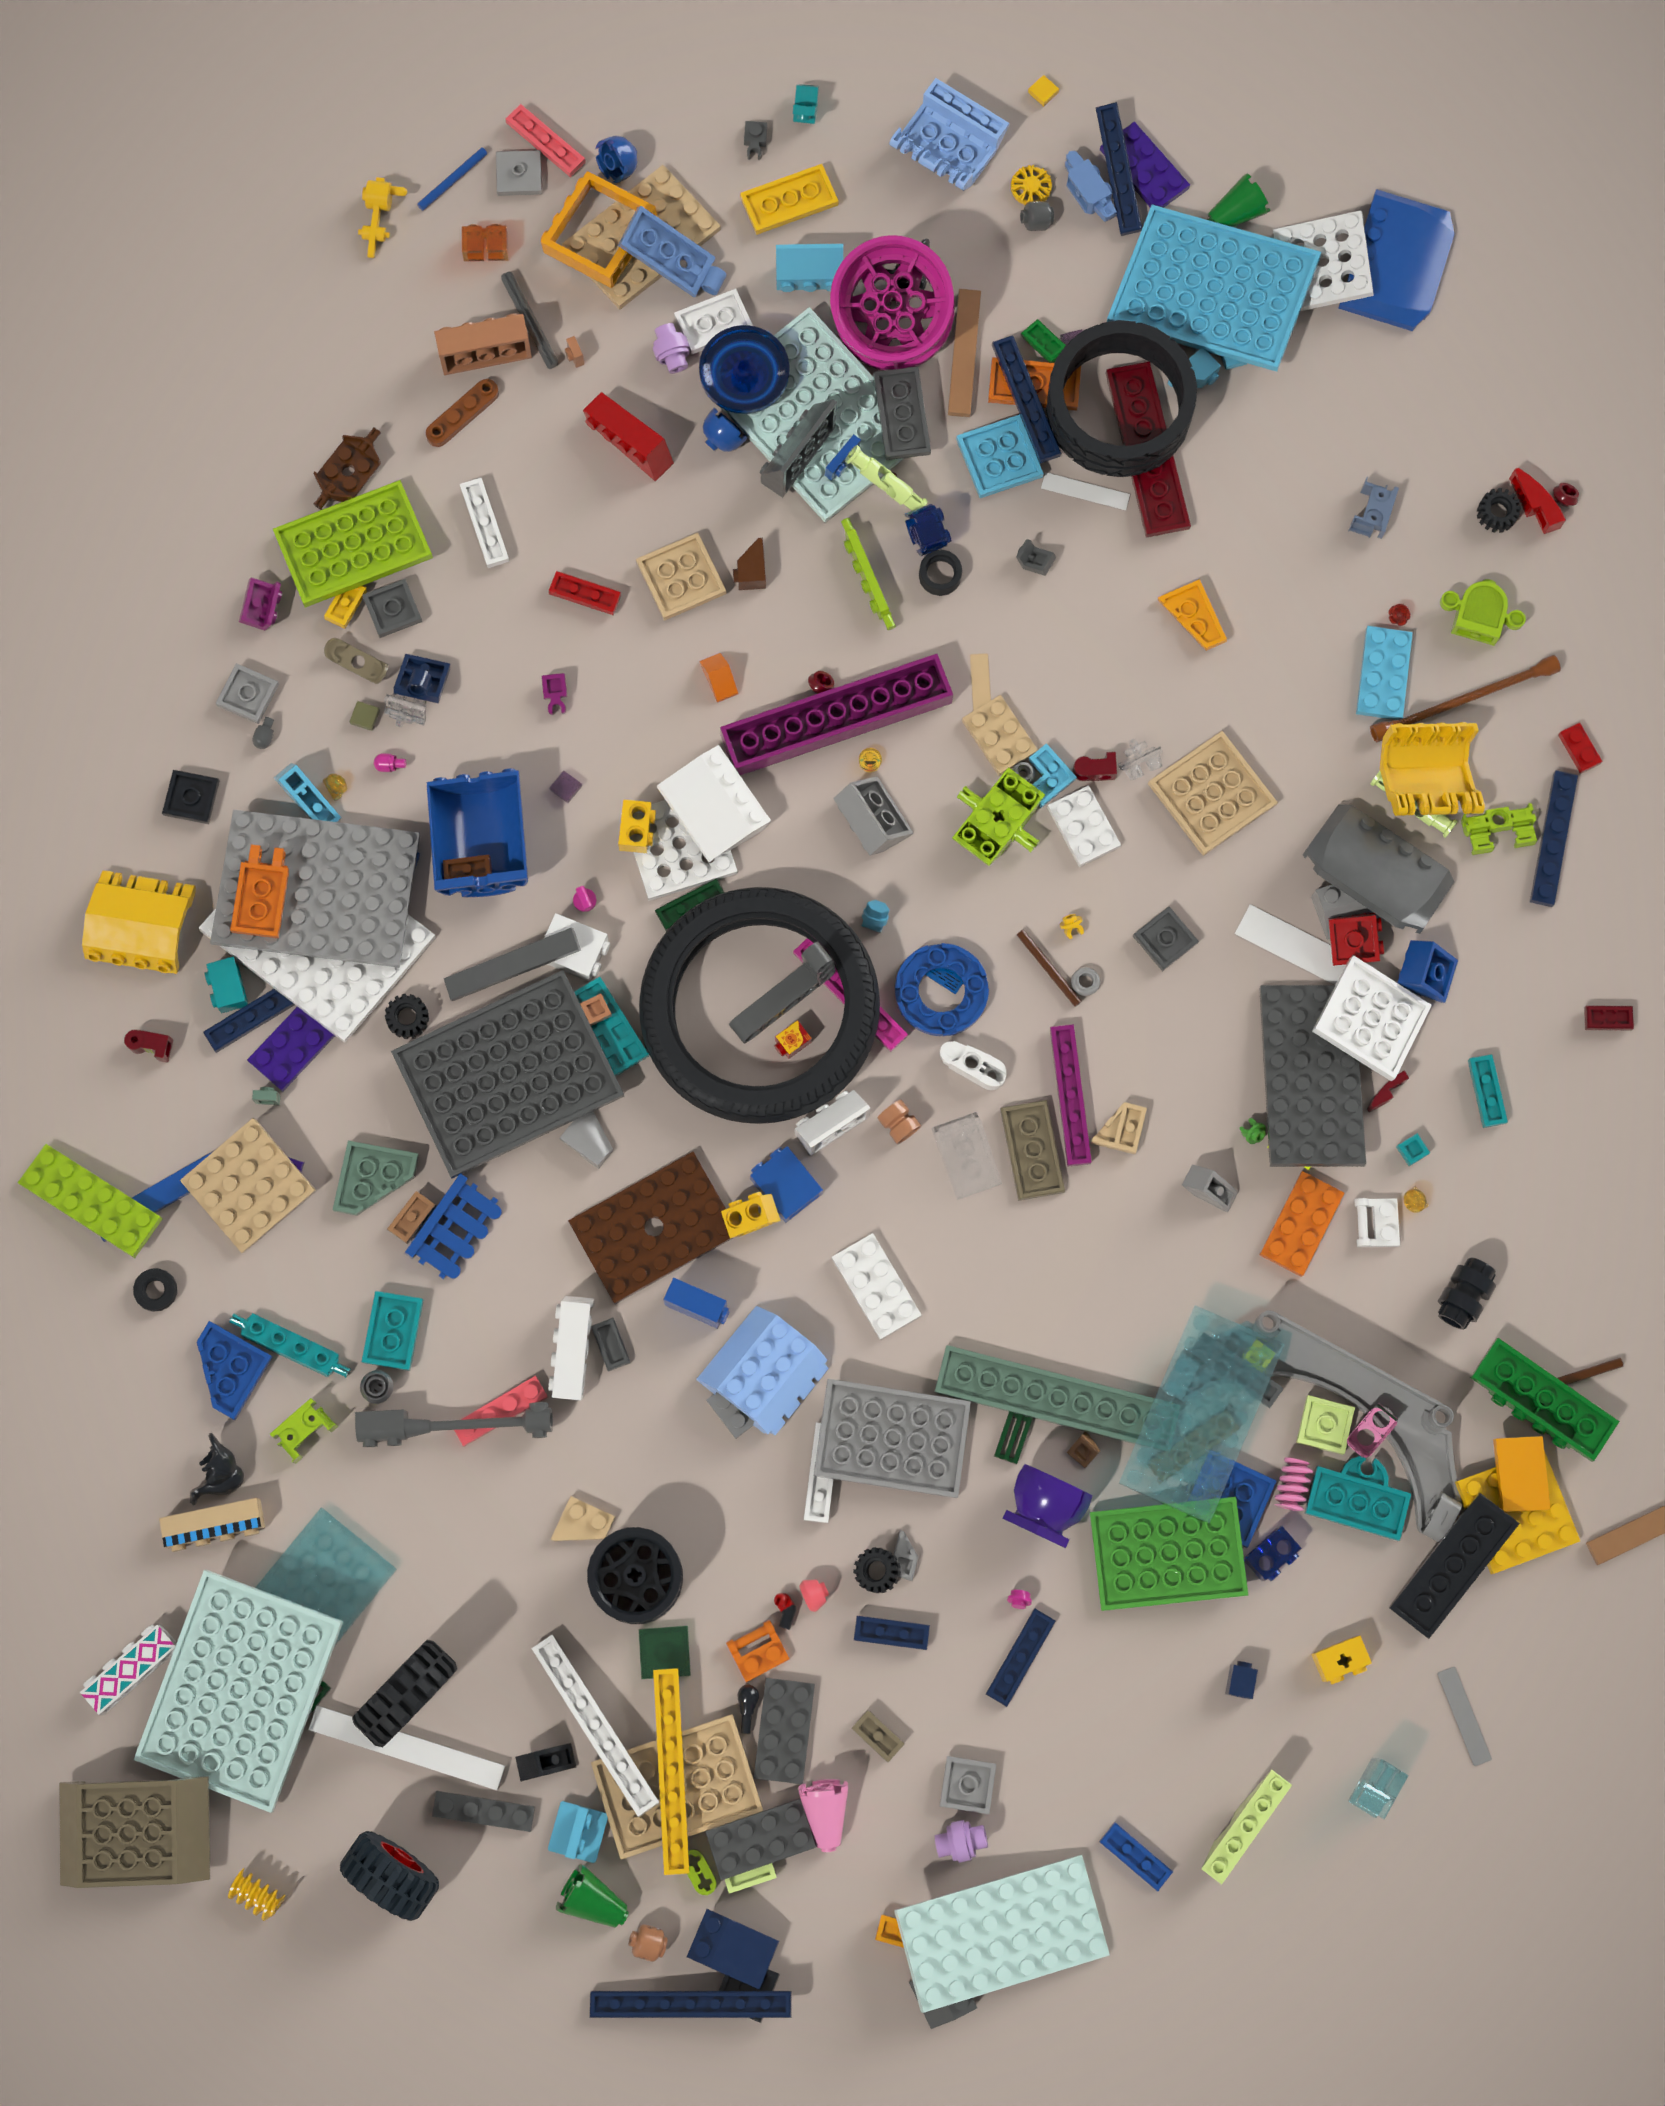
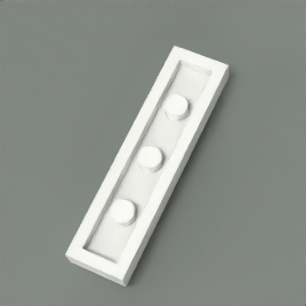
M482 478L461 483L460 488L487 567L491 568L510 562Z
M816 1423L804 1520L828 1523L833 1479L813 1476L821 1423Z

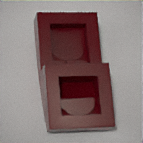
M1405 1070L1397 1074L1393 1081H1388L1378 1091L1367 1107L1369 1113L1394 1098L1391 1090L1404 1084L1409 1079Z

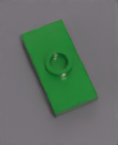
M1038 319L1021 333L1022 338L1049 363H1055L1058 355L1066 346Z

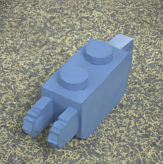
M1069 151L1066 154L1067 161H1065V169L1069 173L1066 186L1085 213L1093 214L1096 212L1104 222L1114 218L1117 211L1111 201V186L1103 181L1098 167L1092 165L1089 159L1084 161L1077 151Z

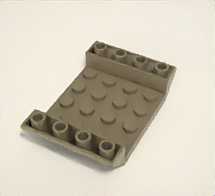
M209 1776L184 1777L178 1780L102 1783L78 1781L59 1783L61 1886L93 1888L172 1885L210 1880Z

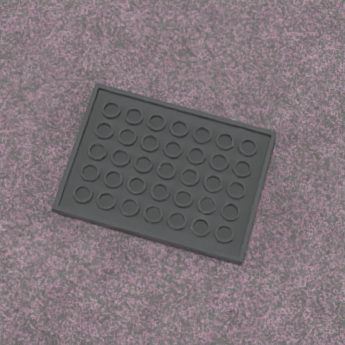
M563 970L391 1051L451 1179L457 1177L460 1173L463 1174L625 1097Z

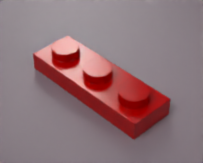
M559 571L555 572L548 591L549 595L613 616L621 597V592Z

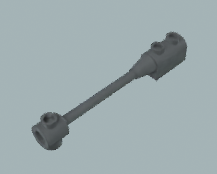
M547 1402L529 1403V1409H526L521 1417L447 1421L408 1419V1411L404 1409L355 1412L357 1442H363V1447H378V1441H387V1446H401L402 1440L430 1433L431 1431L523 1426L527 1433H532V1438H547V1432L553 1431L552 1409L549 1408V1403Z

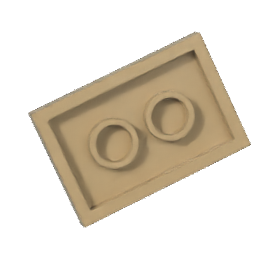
M1001 695L962 718L963 724L998 776H1001L1008 767L1012 769L1017 763L1024 762L1038 751Z

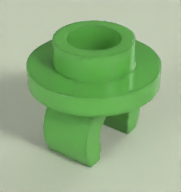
M1249 1118L1248 1121L1252 1127L1247 1130L1241 1126L1240 1131L1246 1137L1248 1143H1259L1266 1135V1126Z

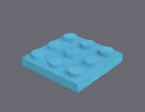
M1020 414L956 436V441L979 498L1043 478L1044 473Z

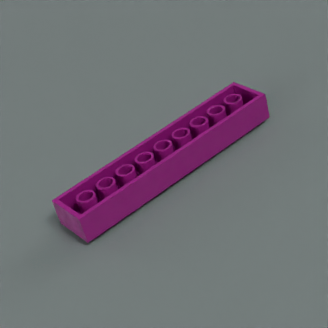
M934 654L721 726L720 736L730 762L741 776L950 705L953 700V692L939 656Z

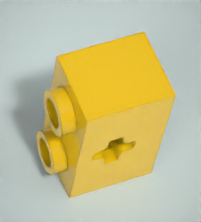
M1361 1635L1311 1654L1322 1682L1330 1681L1331 1685L1345 1680L1343 1675L1352 1672L1353 1675H1357L1367 1671L1366 1666L1372 1664ZM1341 1657H1346L1348 1660L1344 1665H1338L1337 1661Z

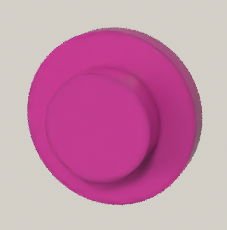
M1011 1590V1595L1007 1598V1601L1012 1604L1011 1606L1016 1609H1026V1606L1032 1604L1030 1593L1024 1590Z

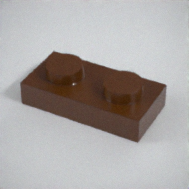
M488 854L443 860L444 880L468 876L484 877L487 874H492L491 856Z

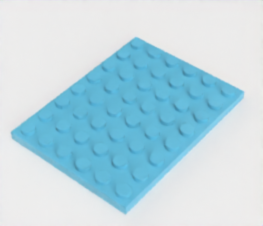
M1151 205L1107 317V322L1116 320L1141 322L1158 328L1170 336L1169 339L1175 340L1178 344L1196 349L1202 348L1213 354L1277 372L1319 263L1321 252Z

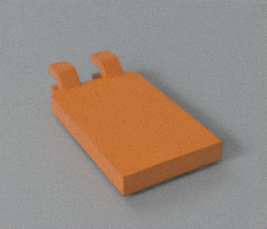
M251 844L248 861L241 862L230 929L231 933L279 939L289 877V868L284 866L286 852L283 848H274L272 864L260 863L262 857L261 846Z

